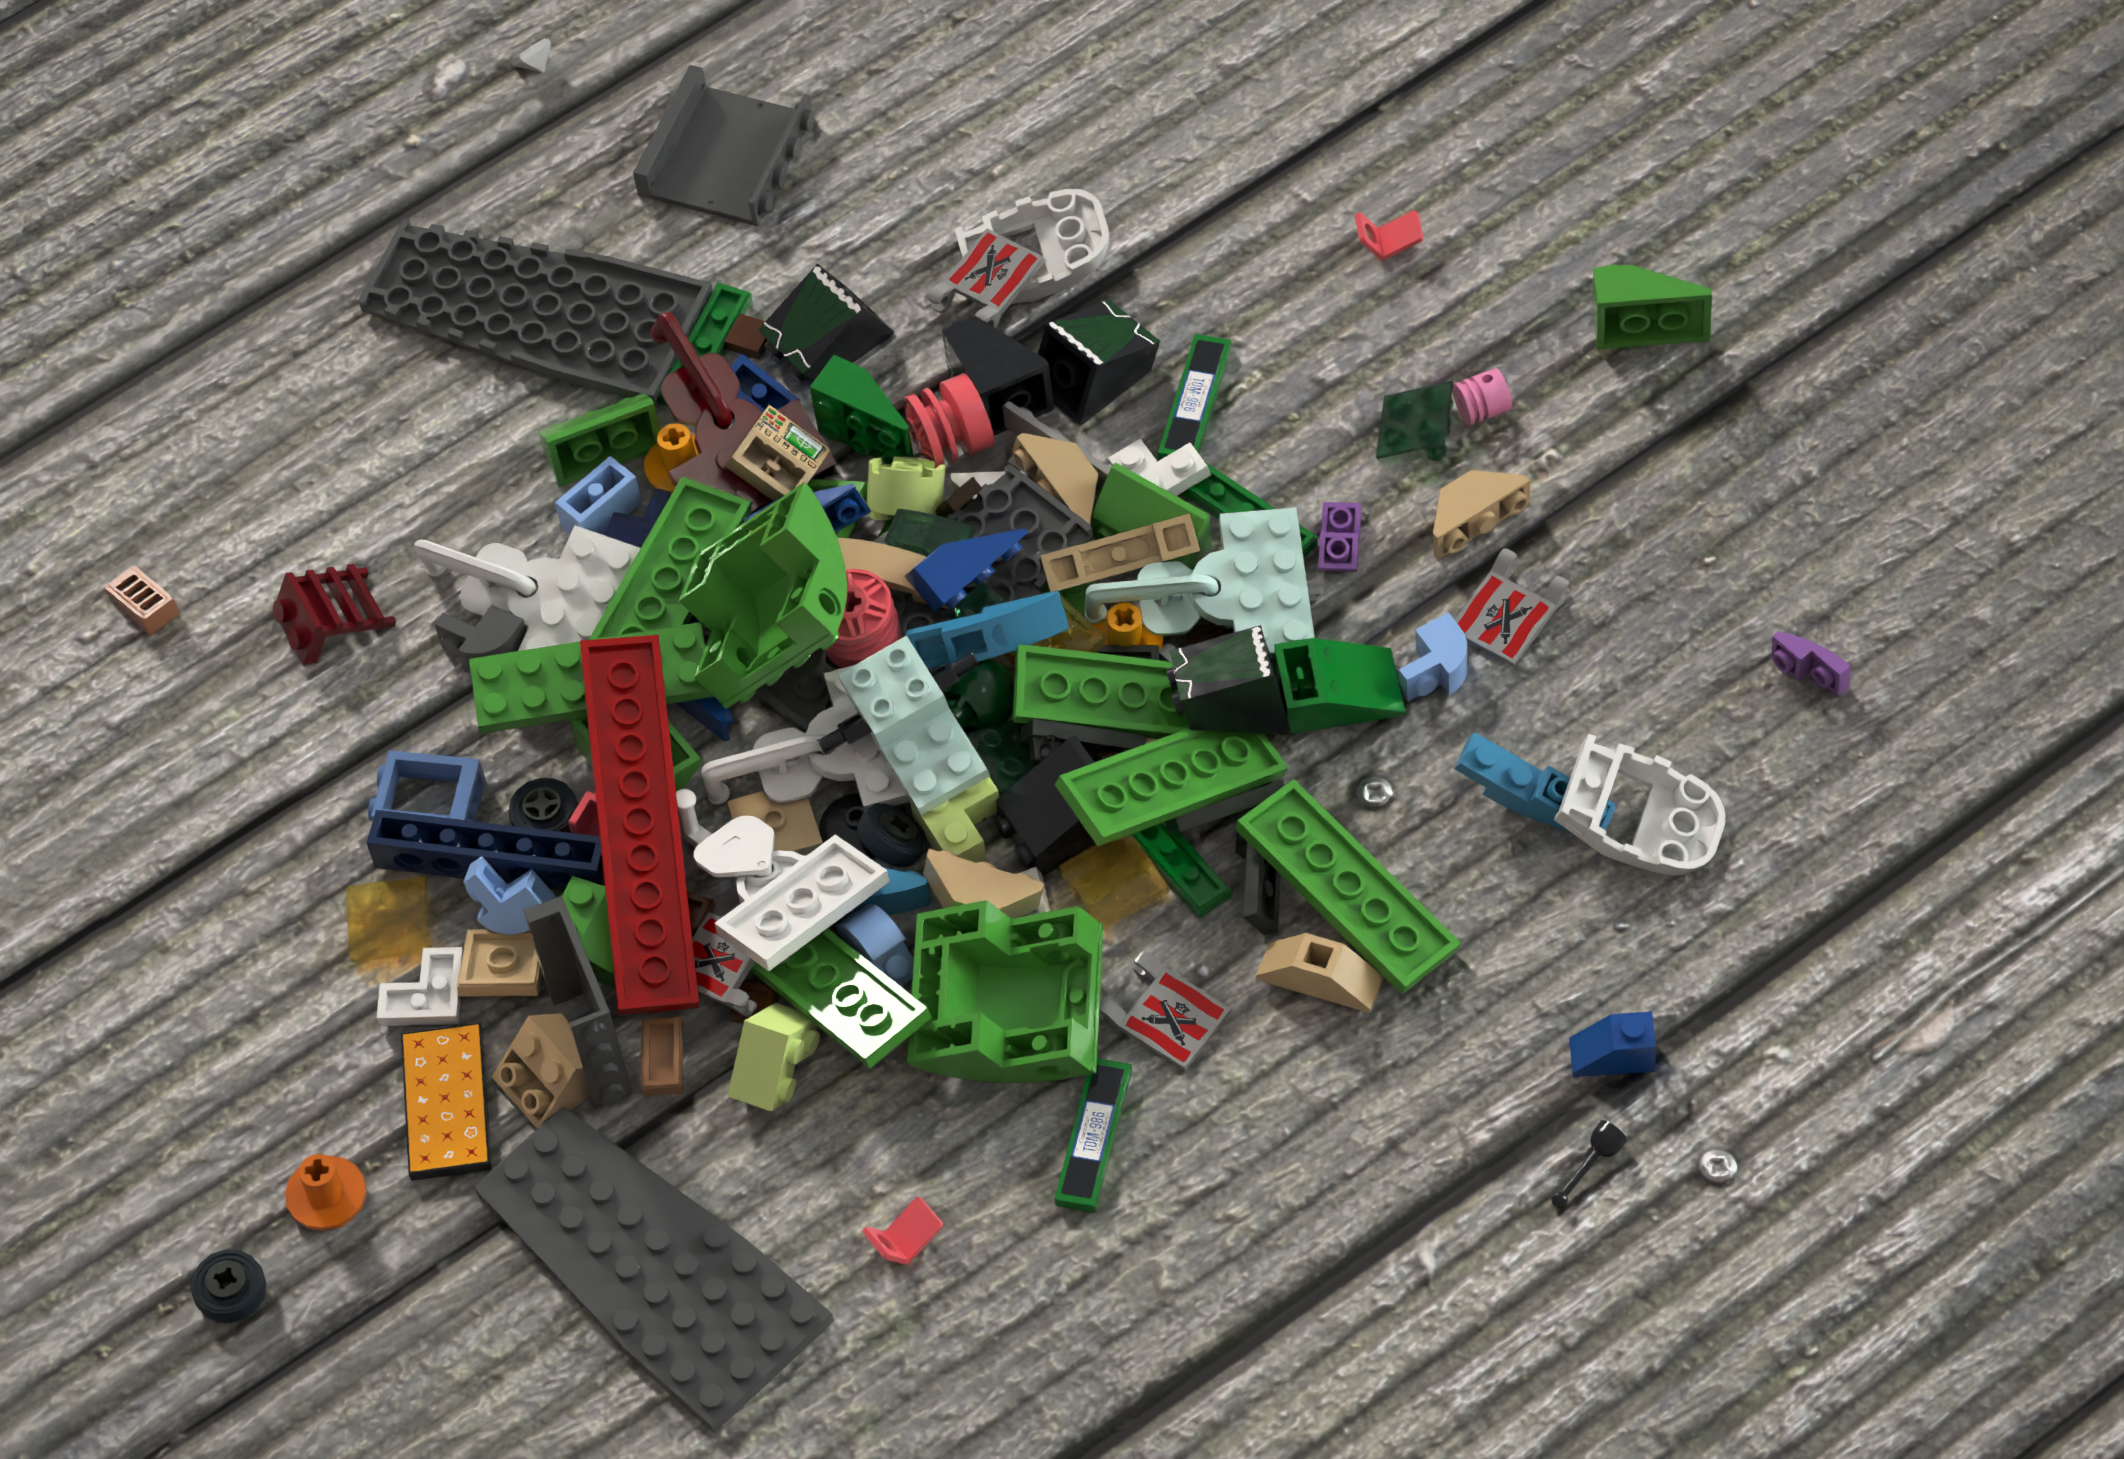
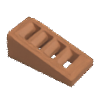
M132 566L104 586L108 595L149 636L180 615L175 600L136 566ZM134 579L136 580L134 583H132L130 586H128L127 588H125L123 591H120V589H122L123 587H125L127 584H129L130 582H132ZM139 587L143 588L130 598L127 597ZM148 594L150 595L149 597H147L146 599H144V600H143L142 602H140L139 604H135L136 602H138L139 600H141V599H142L143 597H145L146 595H148ZM155 601L157 602L155 605H153L152 607H150L148 610L144 611V609L147 608L149 605H151V604L154 603Z

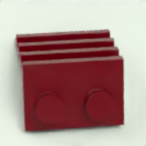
M349 564L346 570L336 571L334 567H327L325 573L315 574L312 569L306 570L305 576L295 577L293 572L285 573L277 600L273 604V614L275 620L281 624L288 636L290 647L296 651L303 665L317 663L326 636L395 627L396 619L394 616H383L363 580L369 574L366 567L356 568L355 564ZM342 581L348 582L368 620H363ZM322 584H327L348 621L347 623L342 622Z

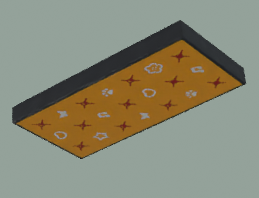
M481 1023L401 1033L408 1173L411 1181L492 1170L484 1038Z

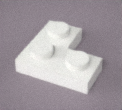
M1141 439L1108 457L1112 466L1116 462L1175 496L1211 475L1207 464L1191 443L1186 444L1158 462Z
M463 947L423 948L420 982L380 983L376 1017L379 1026L459 1024L461 997L458 995L457 983L464 951Z

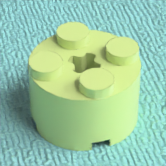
M882 457L871 459L869 461L866 501L871 510L870 518L891 520L892 515L907 517L908 523H930V518L936 515V508L943 502L945 465L941 464L935 468L934 461L914 457H893L892 464H882Z

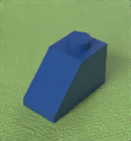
M742 353L731 365L740 382L737 398L756 405L762 413L768 405L777 410L798 398Z
M1652 1011L1610 1014L1569 1038L1573 1077L1655 1072L1656 1043Z

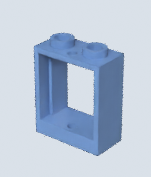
M389 750L385 765H380L378 769V792L376 798H371L369 802V821H373L376 810L476 821L486 782L480 759ZM407 777L458 782L450 815L391 810L399 778Z

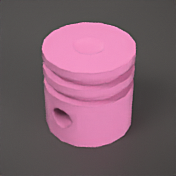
M1497 368L1472 376L1470 380L1464 379L1461 383L1456 382L1452 385L1456 407L1467 426L1512 410V398L1508 385Z

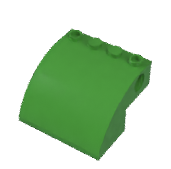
M805 482L697 554L680 596L679 602L711 631L694 678L720 701L725 709L737 701L745 703L755 694L757 688L765 683L768 686L773 685L780 679L785 670L791 666L799 668L809 659L811 653L819 648L822 650L828 649L839 637L838 628L844 614L847 598L845 563L832 524L821 503Z
M987 900L917 913L912 996L927 1007L931 1019L909 1036L907 1063L912 1067L947 1077L992 1083L1047 1082L1096 1074L1104 924L1098 922L1079 906L1011 919Z

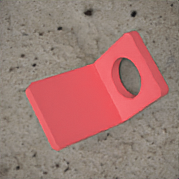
M1416 210L1379 228L1361 212L1355 214L1359 241L1381 262L1422 242L1424 239L1420 216ZM1366 229L1368 230V232H1369V234H1370V236H1371L1372 241H1371L1370 238L1368 237L1367 232H1366Z
M916 1197L885 1231L866 1226L862 1233L884 1259L909 1265L942 1229L943 1223L922 1198Z

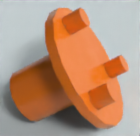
M314 1154L305 1158L300 1167L289 1178L285 1190L286 1207L294 1220L308 1229L320 1231L343 1227L346 1223L353 1220L362 1209L367 1195L365 1178L355 1164L342 1157L326 1156L323 1154Z

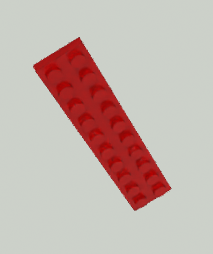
M659 634L581 640L580 655L618 1015L699 1008Z

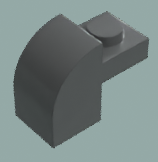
M494 605L489 607L475 627L444 613L434 624L441 647L452 655H460L464 672L470 674L469 659L518 651L527 632L523 618Z

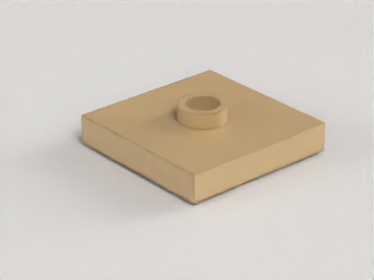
M764 791L727 801L732 820L740 816H754L774 830L775 842L773 851H794L805 856L823 844L808 797L788 803H776L770 800Z
M489 929L467 930L457 983L459 997L538 996L542 970L530 930L514 935L500 934Z

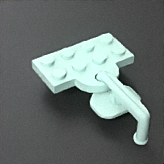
M1297 508L1219 514L1222 550L1209 553L1197 563L1193 571L1179 561L1157 562L1143 567L1139 572L1138 580L1090 585L1086 590L1084 615L1086 620L1092 624L1102 622L1107 616V609L1104 603L1139 600L1142 623L1150 633L1157 636L1186 634L1191 631L1202 617L1217 625L1233 626V632L1261 625L1272 659H1275L1274 644L1315 638Z

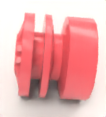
M962 373L940 382L941 401H938L933 392L928 388L921 390V401L915 394L904 397V410L911 438L923 458L935 462V468L941 464L944 465V457L951 464L958 461L957 443L970 456L994 447V434L986 409L978 391L966 374Z
M854 568L846 570L847 598L844 614L838 628L839 637L831 647L824 650L831 662L840 668L856 665L902 638L901 623L897 610L894 607L890 589L882 578L867 570Z

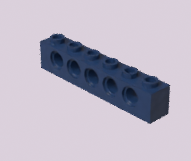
M376 810L366 842L374 867L380 869L465 879L469 865L483 856L506 884L511 883L532 869L546 886L553 890L565 891L572 876L605 886L599 836Z

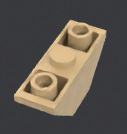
M1026 433L1017 436L1012 448V456L1019 469L1023 472L1028 471L1036 484L1090 524L1098 472L1078 445L1072 442Z
M1470 470L1441 488L1433 529L1434 557L1439 560L1449 553L1458 552L1471 539L1479 534L1490 532L1497 523L1511 514L1516 515L1523 511L1530 503V479L1526 475Z
M928 849L923 875L943 908L987 900L1012 919L1021 917L1039 907L1044 883L1036 881L1027 874L1005 872L997 869L990 863H975L959 858L955 853L946 850L936 851Z
M1308 933L1269 942L1255 975L1258 981L1367 1013H1371L1384 981V976L1345 944Z

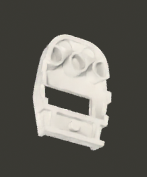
M1064 189L1050 192L1047 199L1032 201L1029 196L1015 201L1016 207L998 214L995 210L982 216L984 224L972 230L964 232L962 226L955 229L962 258L987 228L1003 237L1036 229L1042 254L1046 260L1045 264L1048 274L1038 277L1037 282L1027 284L1011 304L1039 300L1089 276L1101 264L1109 245V228L1102 206L1093 194L1081 189ZM976 303L978 308H983V307H984V306H982V305Z
M1588 734L1578 750L1580 751L1561 806L1554 820L1603 856L1651 872L1672 876L1684 875L1699 869L1710 861L1717 850L1725 826V810L1717 793L1708 784L1694 775L1690 774L1685 777L1670 768L1671 761L1658 755L1651 759L1634 753L1635 748L1620 743L1615 749L1594 744L1596 736ZM1617 772L1650 788L1631 845L1618 843L1606 836V830L1599 827Z

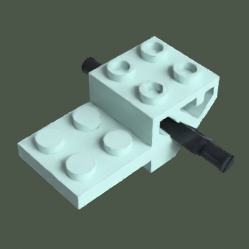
M906 635L838 674L841 684L857 714L837 725L838 729L818 739L819 746L826 755L845 742L851 744L870 734L920 815L927 813L990 776L985 764L949 709L945 696L942 693L945 689L960 681L958 677L979 667L972 652H969V654L951 664L946 662L929 672Z

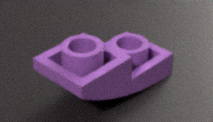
M1323 502L1318 571L1357 572L1362 514L1361 503Z
M1777 632L1773 635L1771 658L1780 671L1789 673L1797 681H1801L1811 673L1818 685L1830 689L1838 697L1849 689L1851 665L1842 658L1807 639L1783 632Z

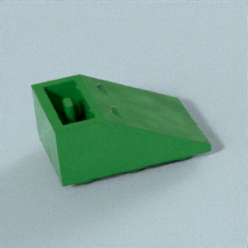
M833 355L810 386L818 432L830 441L837 440L852 447L861 455H870L875 458L882 457V461L885 464H892L893 457H914L908 424L868 371L863 367Z
M1318 638L1274 644L1276 674L1291 730L1289 735L1405 715L1391 648Z

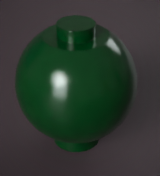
M992 659L979 661V667L958 677L960 680L958 683L942 691L949 709L964 733L972 735L992 733L1004 726L1013 714V675L1008 667Z

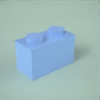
M610 456L555 502L561 528L570 535L574 525L605 535L642 504L636 476Z

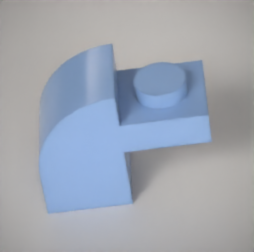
M1447 612L1415 629L1416 652L1420 658L1398 669L1400 691L1407 702L1418 696L1430 694L1440 684L1450 695L1462 685L1466 678L1467 640L1460 626L1450 613Z
M483 856L469 865L463 882L470 897L482 904L477 921L487 929L500 934L514 935L529 931L524 910L557 898L532 869L507 885Z
M866 904L835 925L845 943L899 986H903L913 979L914 959L903 942L906 938L894 921L880 907L874 904Z

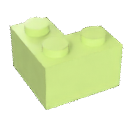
M990 777L985 778L923 815H920L910 799L913 818L924 831L927 840L934 850L950 851L959 858L975 863L987 860L984 840L974 825L997 813L996 800L999 798V792Z
M774 1003L744 1020L727 1097L771 1112L784 1103L789 1102L796 1087V1079L792 1078L795 1064L812 1055L817 1049L820 1039V1033L816 1031L817 1025L800 1011L778 1003Z

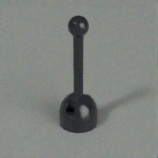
M1605 1120L1599 1122L1590 1138L1593 1149L1592 1153L1565 1187L1552 1195L1551 1202L1555 1207L1562 1208L1566 1206L1568 1202L1567 1196L1599 1156H1613L1622 1149L1627 1142V1138L1619 1128Z

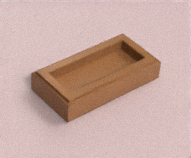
M682 1016L642 1019L641 1091L643 1096L683 1094Z

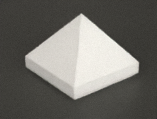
M544 38L512 58V65L544 73L551 46L550 40Z

